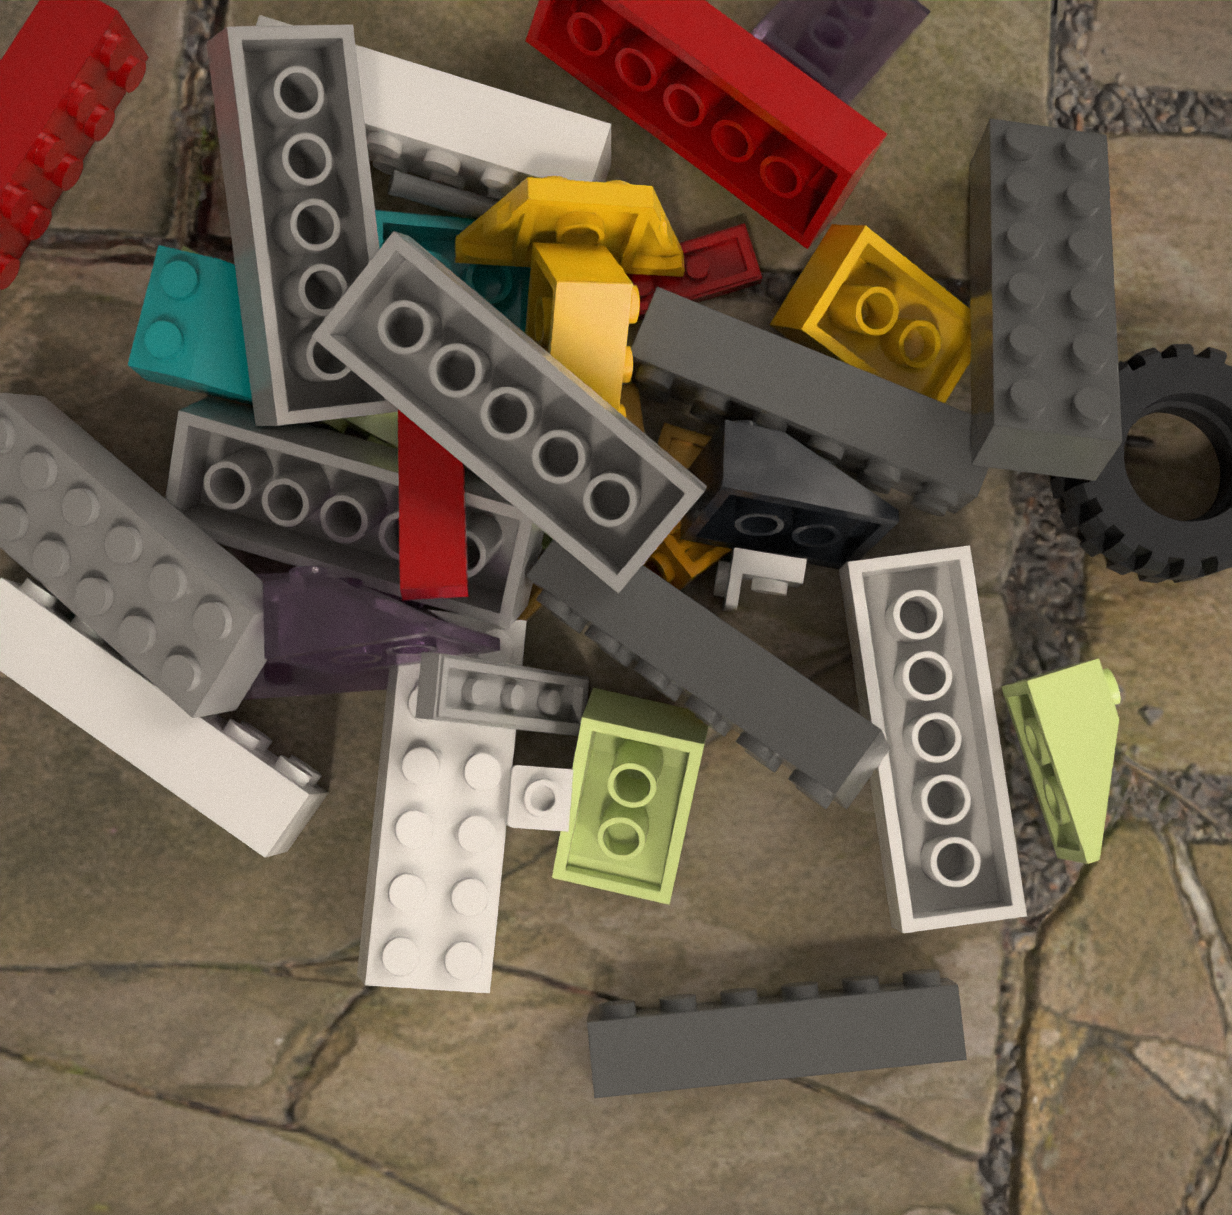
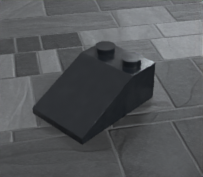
M725 419L687 469L701 480L707 488L681 519L680 539L729 549L741 548L807 559V564L840 569L847 562L860 560L899 522V510L785 432L761 427L758 423L750 420L730 421Z

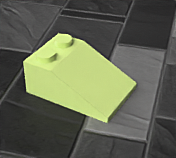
M1098 658L1064 666L1001 686L1057 858L1085 864L1100 860L1119 725V716L1115 705L1120 704L1121 701L1119 687L1114 675L1108 668L1102 669Z
M593 688L582 716L572 767L573 780L569 831H560L552 878L670 905L709 726L699 720L695 713L687 708Z

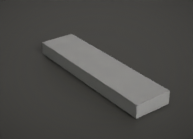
M422 652L415 718L578 736L582 716L588 701L589 677L444 653Z

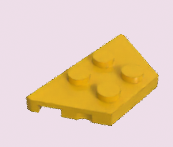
M562 176L527 177L455 238V263L531 267L533 242L606 245L619 265L623 267L624 272L628 274L683 277L685 272L683 250L653 186L632 185L621 180L590 182L568 180Z

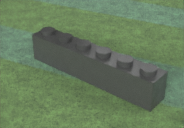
M921 969L903 972V982L879 984L878 976L863 975L843 978V988L818 991V982L806 981L781 985L782 995L757 997V988H736L721 991V1001L697 1003L695 994H677L659 998L660 1007L636 1009L634 1000L601 1003L598 1005L599 1013L588 1014L587 1017L594 1098L967 1060L959 987L957 983L949 978H940L938 969Z

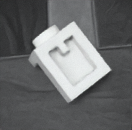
M734 548L731 552L730 562L721 560L718 562L713 596L724 597L722 611L732 613L737 610L742 579L752 580V591L786 596L788 586L798 588L803 584L807 559Z
M512 766L509 775L506 824L512 828L568 832L573 769Z

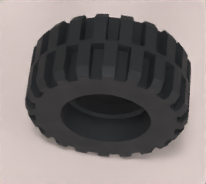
M1172 344L1162 352L1153 347L1136 353L1125 362L1120 361L1118 366L1122 427L1121 445L1096 481L1060 476L1050 481L1053 499L1063 497L1068 511L1059 515L1065 527L1069 531L1077 526L1085 537L1079 546L1091 557L1100 553L1107 557L1109 560L1107 561L1106 568L1120 575L1130 572L1138 573L1139 581L1159 583L1165 580H1173L1174 583L1191 581L1232 567V367L1225 364L1227 359L1226 352L1207 347L1196 355L1191 344ZM1151 413H1167L1179 416L1194 424L1209 439L1218 458L1220 483L1215 501L1206 513L1198 518L1187 521L1174 520L1152 510L1136 494L1125 470L1124 447L1130 428L1140 418Z

